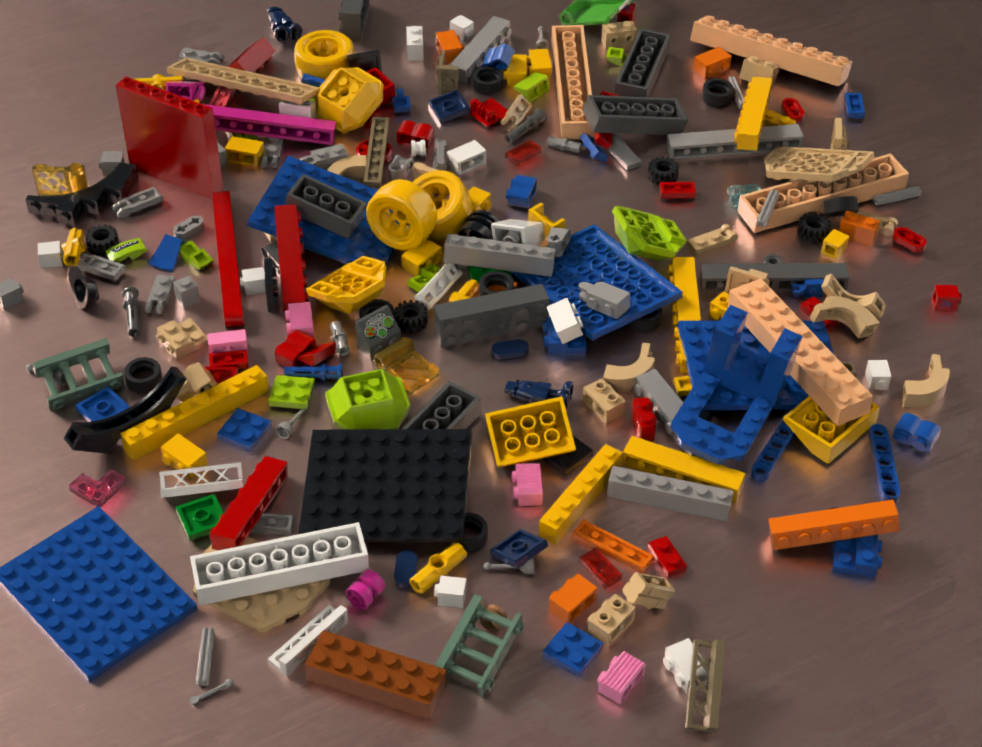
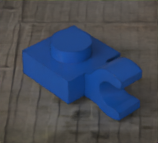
M403 88L396 89L397 95L393 97L394 112L411 111L409 96H404Z
M811 279L805 280L804 284L793 283L791 285L793 298H800L802 295L804 298L822 297L823 290L821 287L824 280Z

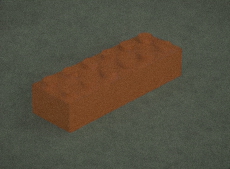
M324 630L305 663L306 680L428 720L431 719L447 685L446 669Z

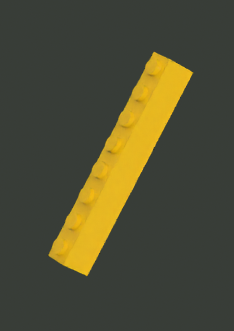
M753 77L752 82L748 83V89L734 135V143H737V149L757 151L772 92V78Z
M673 257L672 263L668 264V275H671L669 282L682 291V298L671 304V312H675L672 323L676 325L674 327V338H677L675 341V352H678L676 355V365H680V373H688L677 325L678 321H701L694 257Z
M256 365L120 433L123 449L135 461L160 448L176 434L184 436L269 392L267 375Z

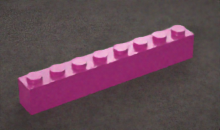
M206 105L213 108L215 130L327 145H333L336 135V121Z

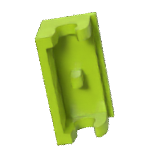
M534 72L514 85V90L520 92L529 103H532L550 90L549 78L547 75Z

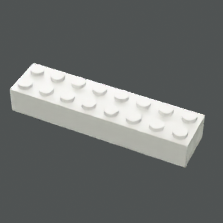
M359 522L190 556L199 606L360 573L369 569L368 553Z

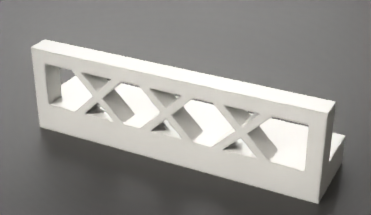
M241 462L159 472L161 498L239 489L244 486ZM237 467L239 479L230 480L224 475L228 468ZM217 469H225V470L221 473V472H220L219 470H217ZM209 470H214L220 475L215 482H209L204 478V475ZM200 471H205L202 475L198 473ZM192 472L200 477L195 484H188L183 480L187 473ZM173 475L179 481L173 487H166L164 476ZM221 477L226 479L223 481H219ZM202 479V480H204L206 483H199V482H200V480Z
M328 605L269 657L268 663L288 677L308 659L323 630L336 634L348 623L347 609L342 605L337 609Z

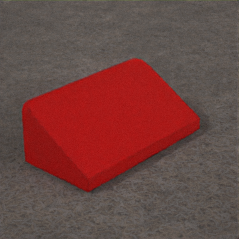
M336 342L319 344L298 356L297 359L313 367L335 354Z

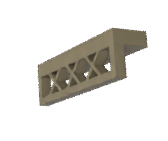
M716 639L713 642L693 640L685 729L712 733L718 729L726 640ZM699 646L710 648L709 658L705 661L698 653ZM701 666L708 673L707 680L703 683L696 675L697 669ZM699 688L706 695L705 702L701 705L694 698L695 691ZM697 710L704 718L703 725L692 724V715Z

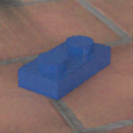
M845 93L844 99L848 118H864L865 109L862 93Z
M584 132L580 136L584 142L582 145L591 152L590 156L596 161L599 159L605 163L609 157L596 143L595 139Z

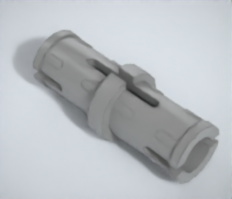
M549 136L547 146L561 149V151L567 150L580 154L582 149V143L569 141L567 138L560 139Z
M334 321L330 324V329L333 333L332 340L336 342L338 353L346 355L350 352L347 334L343 331L342 323Z

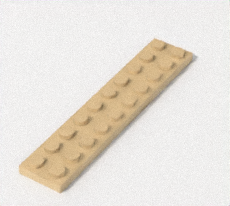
M185 58L167 67V73L174 76L186 77L188 80H199L203 83H212L214 86H225L227 89H238L241 92H251L254 95H264L267 98H277L284 102L290 101L296 105L304 104V102L313 99L320 92L319 87Z

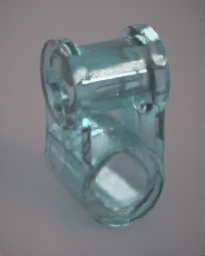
M756 184L730 186L727 189V195L730 197L729 205L733 208H738L741 195L761 190V187Z

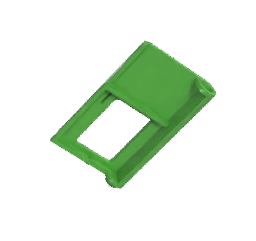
M575 0L559 15V20L565 26L607 24L625 6H629L633 0Z

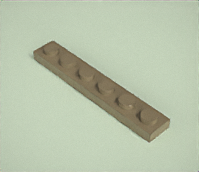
M372 117L364 175V185L372 188H381L389 117Z

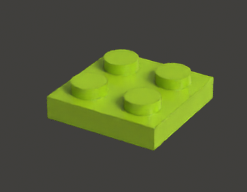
M276 375L268 399L269 406L307 409L315 385L314 378Z

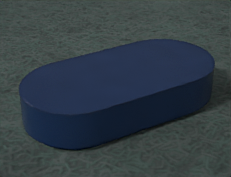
M522 339L496 342L491 347L492 356L499 360L523 357L529 352V344Z
M405 550L397 555L394 583L400 588L411 587L409 579L416 574L418 564L417 555L414 552Z

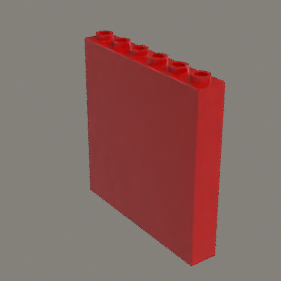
M127 76L115 85L129 164L136 165L139 172L212 200V192L224 191L212 107Z

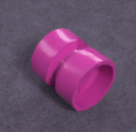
M366 569L357 578V581L349 586L345 594L353 606L360 610H366L373 603V598H377L385 590L386 585L376 572Z

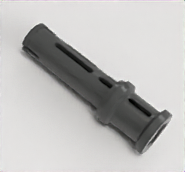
M537 109L533 115L527 116L525 122L505 135L506 142L512 144L529 130H534L540 123L546 122V113L541 109Z
M127 287L122 291V296L125 300L123 308L127 312L128 335L136 337L140 334L138 318L140 302L137 299L139 291L135 287Z

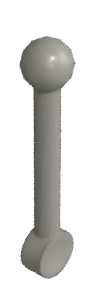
M227 679L225 683L200 696H192L190 702L193 706H196L200 700L225 687H232L234 682L232 679Z

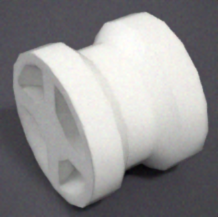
M425 140L420 142L411 141L412 157L417 155L426 157Z

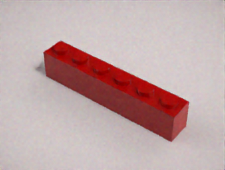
M296 204L275 206L283 312L289 310L288 304L309 302L308 294L304 292V287H307V276H303L302 271L306 270L305 259H301V254H304V244L300 243V238H303L302 227H298V222H301V212L297 211Z
M265 456L256 465L255 471L252 475L248 476L246 484L243 488L239 489L236 498L230 502L225 514L220 516L218 524L211 529L209 538L211 539L212 549L219 551L239 547L243 544L287 479V461Z

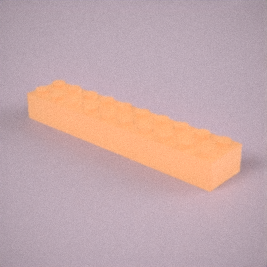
M709 15L694 22L690 38L691 41L713 48L721 47L726 52L749 58L750 56H755L760 61L773 62L775 66L835 86L841 85L848 79L852 61H849L847 57H836L831 52H820L815 47H803L801 43H790L785 38L777 39L772 34H761L756 29L748 30L739 24L731 25L729 21L715 20V17Z
M552 26L551 42L561 139H581L580 136L584 132L595 139V133H593L582 112L588 95H592L584 26Z
M890 153L874 158L862 171L832 183L798 180L741 195L738 213L752 231L756 233L798 221L801 216L803 217V214L807 215L808 212H811V214L817 212V215L825 213L824 201L828 199L855 196L858 203L873 199L876 195L906 189L909 173ZM770 190H778L779 197L766 226L763 228L761 226L758 227L756 224Z
M762 279L730 290L728 307L733 305L748 312L745 326L769 352L772 351L785 328L803 336L790 375L836 426L870 413L873 395Z

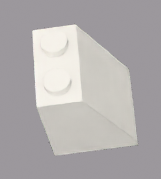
M508 219L491 224L493 240L539 246L545 239L544 226L541 222Z

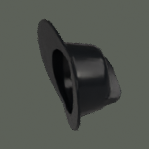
M71 266L68 271L69 283L78 307L83 309L87 306V303L99 300L98 288L93 279L83 276L77 266Z

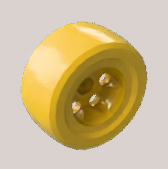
M319 30L308 33L295 44L294 60L297 73L301 79L303 74L307 73L326 80L334 69H339L340 67L348 68L347 55L355 54L351 39L340 32Z
M443 170L430 171L416 178L413 183L428 193L437 211V223L428 239L442 240L446 239L448 234H457L472 213V201L465 185L456 175Z
M398 179L385 184L373 195L366 207L367 222L375 236L381 242L396 250L407 251L418 247L432 233L437 223V211L431 197L423 188L408 180Z

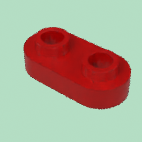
M794 98L783 99L781 108L785 115L795 120L796 123L802 122L805 112L799 102Z
M898 227L894 230L893 240L913 252L925 250L927 241L921 235L905 227Z

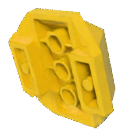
M340 67L331 72L319 87L320 92L314 97L317 118L336 121V131L344 135L348 131L362 127L382 103L384 84L359 67Z
M362 256L310 285V287L306 288L307 294L329 308L351 314L381 296L386 279L385 262Z

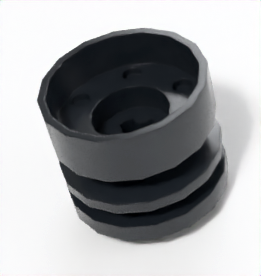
M475 210L469 215L457 235L493 239L491 224L499 222V220L488 211Z

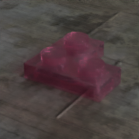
M112 469L98 481L82 473L68 485L70 492L101 508L127 484V479Z

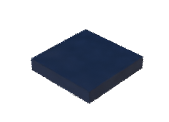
M458 89L428 101L431 110L440 124L471 112L470 107Z
M519 529L489 551L492 557L515 568H519L547 548L548 543L543 538Z

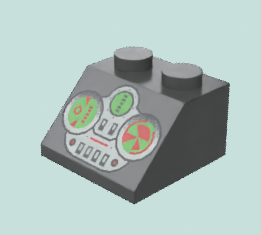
M387 305L356 321L357 348L370 360L401 344V331Z

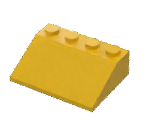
M808 396L785 415L783 421L813 455L829 464L877 422L880 406L872 402L870 413L836 426L814 400Z
M563 397L485 413L497 468L576 451Z

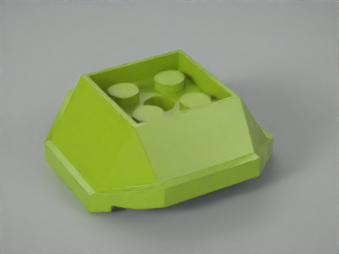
M615 206L612 210L615 233L629 254L663 261L667 258H673L687 241L676 223L672 220L623 206Z
M384 369L341 377L325 393L333 424L338 429H399L400 424L410 411V403L401 378L391 375Z

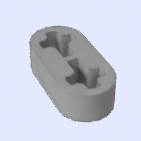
M197 215L191 216L177 224L173 228L174 237L184 241L204 229L203 218Z

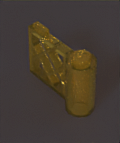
M72 163L68 167L36 164L32 168L38 196L69 194L89 187L83 164ZM38 172H44L48 176L43 178ZM55 173H64L65 177L61 179ZM50 178H53L58 183L56 185H53L48 180ZM45 184L51 189L42 190L41 186ZM63 185L68 191H62L58 187Z
M402 337L373 355L376 367L384 369L395 377H400L404 389L409 395L439 376V368L432 362L428 363L414 349L413 341L406 337ZM414 357L419 363L408 364L407 360ZM404 368V374L395 373L393 369ZM406 369H417L418 373L417 375L406 374ZM420 370H427L431 373L428 376L419 375ZM405 379L417 380V383L410 387L405 382Z

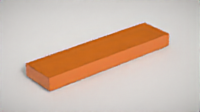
M584 519L572 532L573 538L644 574L654 561V555Z

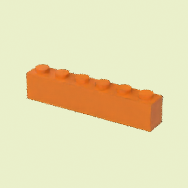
M894 500L768 519L774 550L900 531L899 514Z

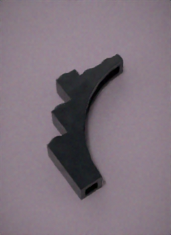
M120 162L107 177L98 183L73 193L57 196L28 195L25 199L28 213L57 217L58 223L70 225L76 224L82 212L99 215L107 201L117 203L123 200V198L128 197L138 180L136 165Z
M171 366L156 387L139 402L114 416L101 420L72 422L64 436V440L75 451L111 454L121 438L120 433L170 409L187 378L177 367Z

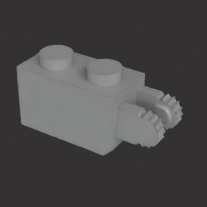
M339 144L310 151L311 155L304 156L299 160L327 170L336 161L348 157V153L344 145Z
M587 282L578 284V288L581 290L579 298L586 302L587 307L618 319L630 308V293L605 282H597L594 285Z

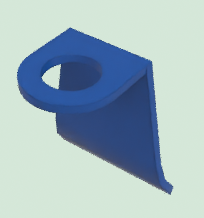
M165 234L154 255L148 260V263L162 270L173 271L181 243L185 244L186 242Z

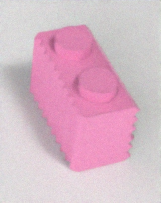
M311 303L288 304L289 310H285L286 322L290 321V323H286L287 335L295 330H299L314 338Z
M540 463L516 464L515 471H512V483H516V486L513 487V498L518 500L519 507L526 505L541 506L543 503Z
M625 651L619 657L614 656L608 671H602L597 679V683H599L598 692L622 705L644 676L646 664Z

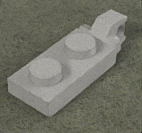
M438 138L435 140L433 153L434 169L443 171L446 169L447 162L444 161L446 158V140Z

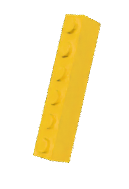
M631 436L623 451V466L641 472L733 490L732 502L734 503L737 502L744 486L746 474L744 472L720 464L717 465L642 438Z
M607 444L600 449L539 520V537L554 545L559 543L607 486L612 467H621L623 452Z

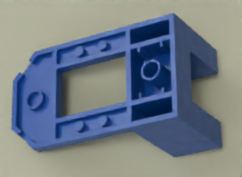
M733 305L728 307L716 326L703 372L673 418L670 426L673 433H676L678 443L682 449L717 465L726 463V460H744L788 382L803 338L802 335L785 328L770 352L769 358L738 344L748 312ZM718 385L753 399L751 406L735 433L700 418L701 413Z

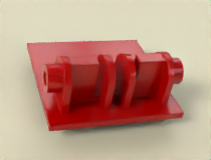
M493 98L483 102H479L478 99L470 101L471 112L469 114L486 127L502 120L508 109Z

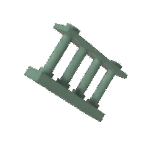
M107 338L32 363L36 378L44 377L51 396L47 397L50 410L62 408L65 404L89 397L107 386L110 389H117L124 385L122 372L115 374L108 360L107 354H110V344ZM95 358L100 359L107 375L106 378L97 381L88 362ZM81 364L89 382L79 387L70 370L71 366ZM56 370L63 371L70 390L59 393L51 373Z
M474 594L435 666L446 669V675L447 673H454L478 684L479 696L484 697L486 691H490L493 687V678L515 637L519 636L523 631L524 623L521 613L517 612L515 618L511 621L486 610L483 598ZM484 618L508 628L504 638L501 639L475 628L477 619ZM474 636L497 646L498 649L493 658L465 646L467 637ZM463 654L488 665L484 675H478L455 665L454 661L457 655Z

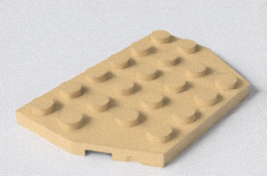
M777 146L764 158L767 178L832 183L862 171L874 159V152Z
M248 536L241 546L259 543V541ZM211 544V545L203 552V554H204V553H209V552L218 551V550L212 549V544ZM330 579L210 603L209 605L256 631L264 633L271 630L274 626L286 623V619L292 616L305 614L330 585ZM194 584L193 595L194 597L198 598L196 586Z

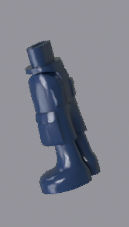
M270 7L267 9L270 26L275 38L279 42L286 43L288 36L291 42L301 37L303 33L301 25L293 23L292 19L281 8Z
M516 380V382L508 381L504 392L512 394V397L526 403L563 397L567 411L568 404L571 403L574 384L571 381H567L562 389L555 390L552 388L551 383L524 380L520 382V380Z

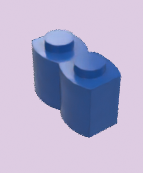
M500 44L497 48H490L481 67H495L499 70L507 69L515 50L509 44Z
M516 175L515 179L511 180L510 189L506 191L505 198L508 200V205L529 208L537 190V178Z
M904 413L894 428L893 438L900 443L912 445L919 451L930 452L939 438L941 427L933 422L921 420L913 414Z

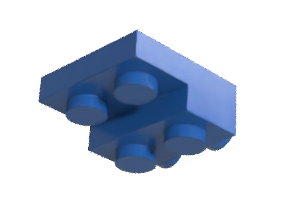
M546 317V322H543V333H547V335H544V347L548 346V354L586 353L584 333L582 336L562 344L551 317Z
M878 535L834 541L832 572L875 577L877 569H881L882 557L878 556V553H881L882 540H878Z

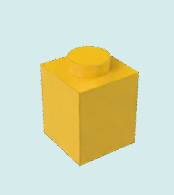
M833 229L823 240L821 254L837 260L847 250L849 236Z

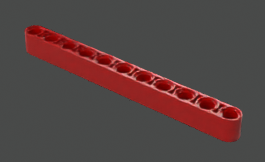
M230 191L212 192L225 328L244 326Z

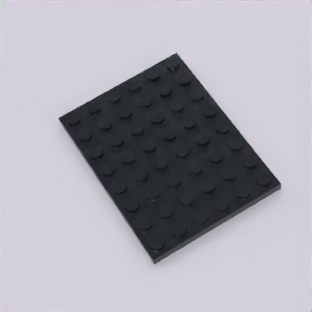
M472 429L312 430L298 534L359 522L364 542H464Z

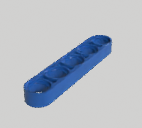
M783 419L752 466L751 477L755 481L764 482L768 480L796 435ZM781 431H786V432H788L790 435L784 436V435H782L780 432H781ZM772 444H779L782 448H774ZM769 456L772 457L774 460L766 461L764 457ZM761 469L764 470L766 473L758 474L756 473V470Z
M874 424L869 431V442L880 497L882 501L894 500L897 503L901 491L888 430L884 425ZM878 431L881 432L883 435L877 436L873 432ZM882 446L886 448V450L880 451L876 447ZM886 461L889 465L883 466L879 462ZM889 476L892 478V481H886L882 477ZM885 492H893L896 496H888Z

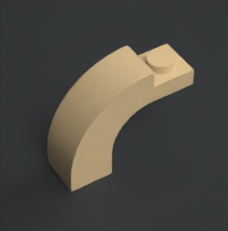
M356 155L342 158L333 163L327 170L351 180L364 179L367 156Z
M833 274L826 275L821 288L827 296H840L851 299L867 308L876 319L882 317L886 304L877 292L864 296L853 295L842 288Z
M827 296L823 303H819L814 307L809 317L813 323L825 320L840 321L847 325L857 338L872 336L879 325V321L867 308L851 299L840 296Z
M642 343L640 357L635 363L629 366L606 365L603 380L610 384L616 393L634 391L636 376L654 370L655 358H652L653 352L650 351V343Z
M932 354L929 364L930 378L921 381L905 380L902 390L903 407H926L934 404L944 395L950 376V369L944 368L940 355Z

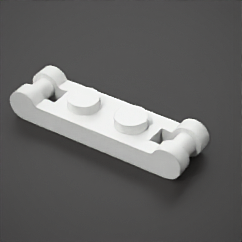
M446 262L426 286L414 296L415 301L422 302L427 307V311L430 310L463 274L462 271L457 269L454 263Z

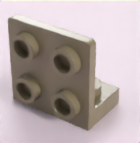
M442 50L441 56H438L435 75H438L436 89H439V95H444L457 89L459 91L458 66L445 65V50Z

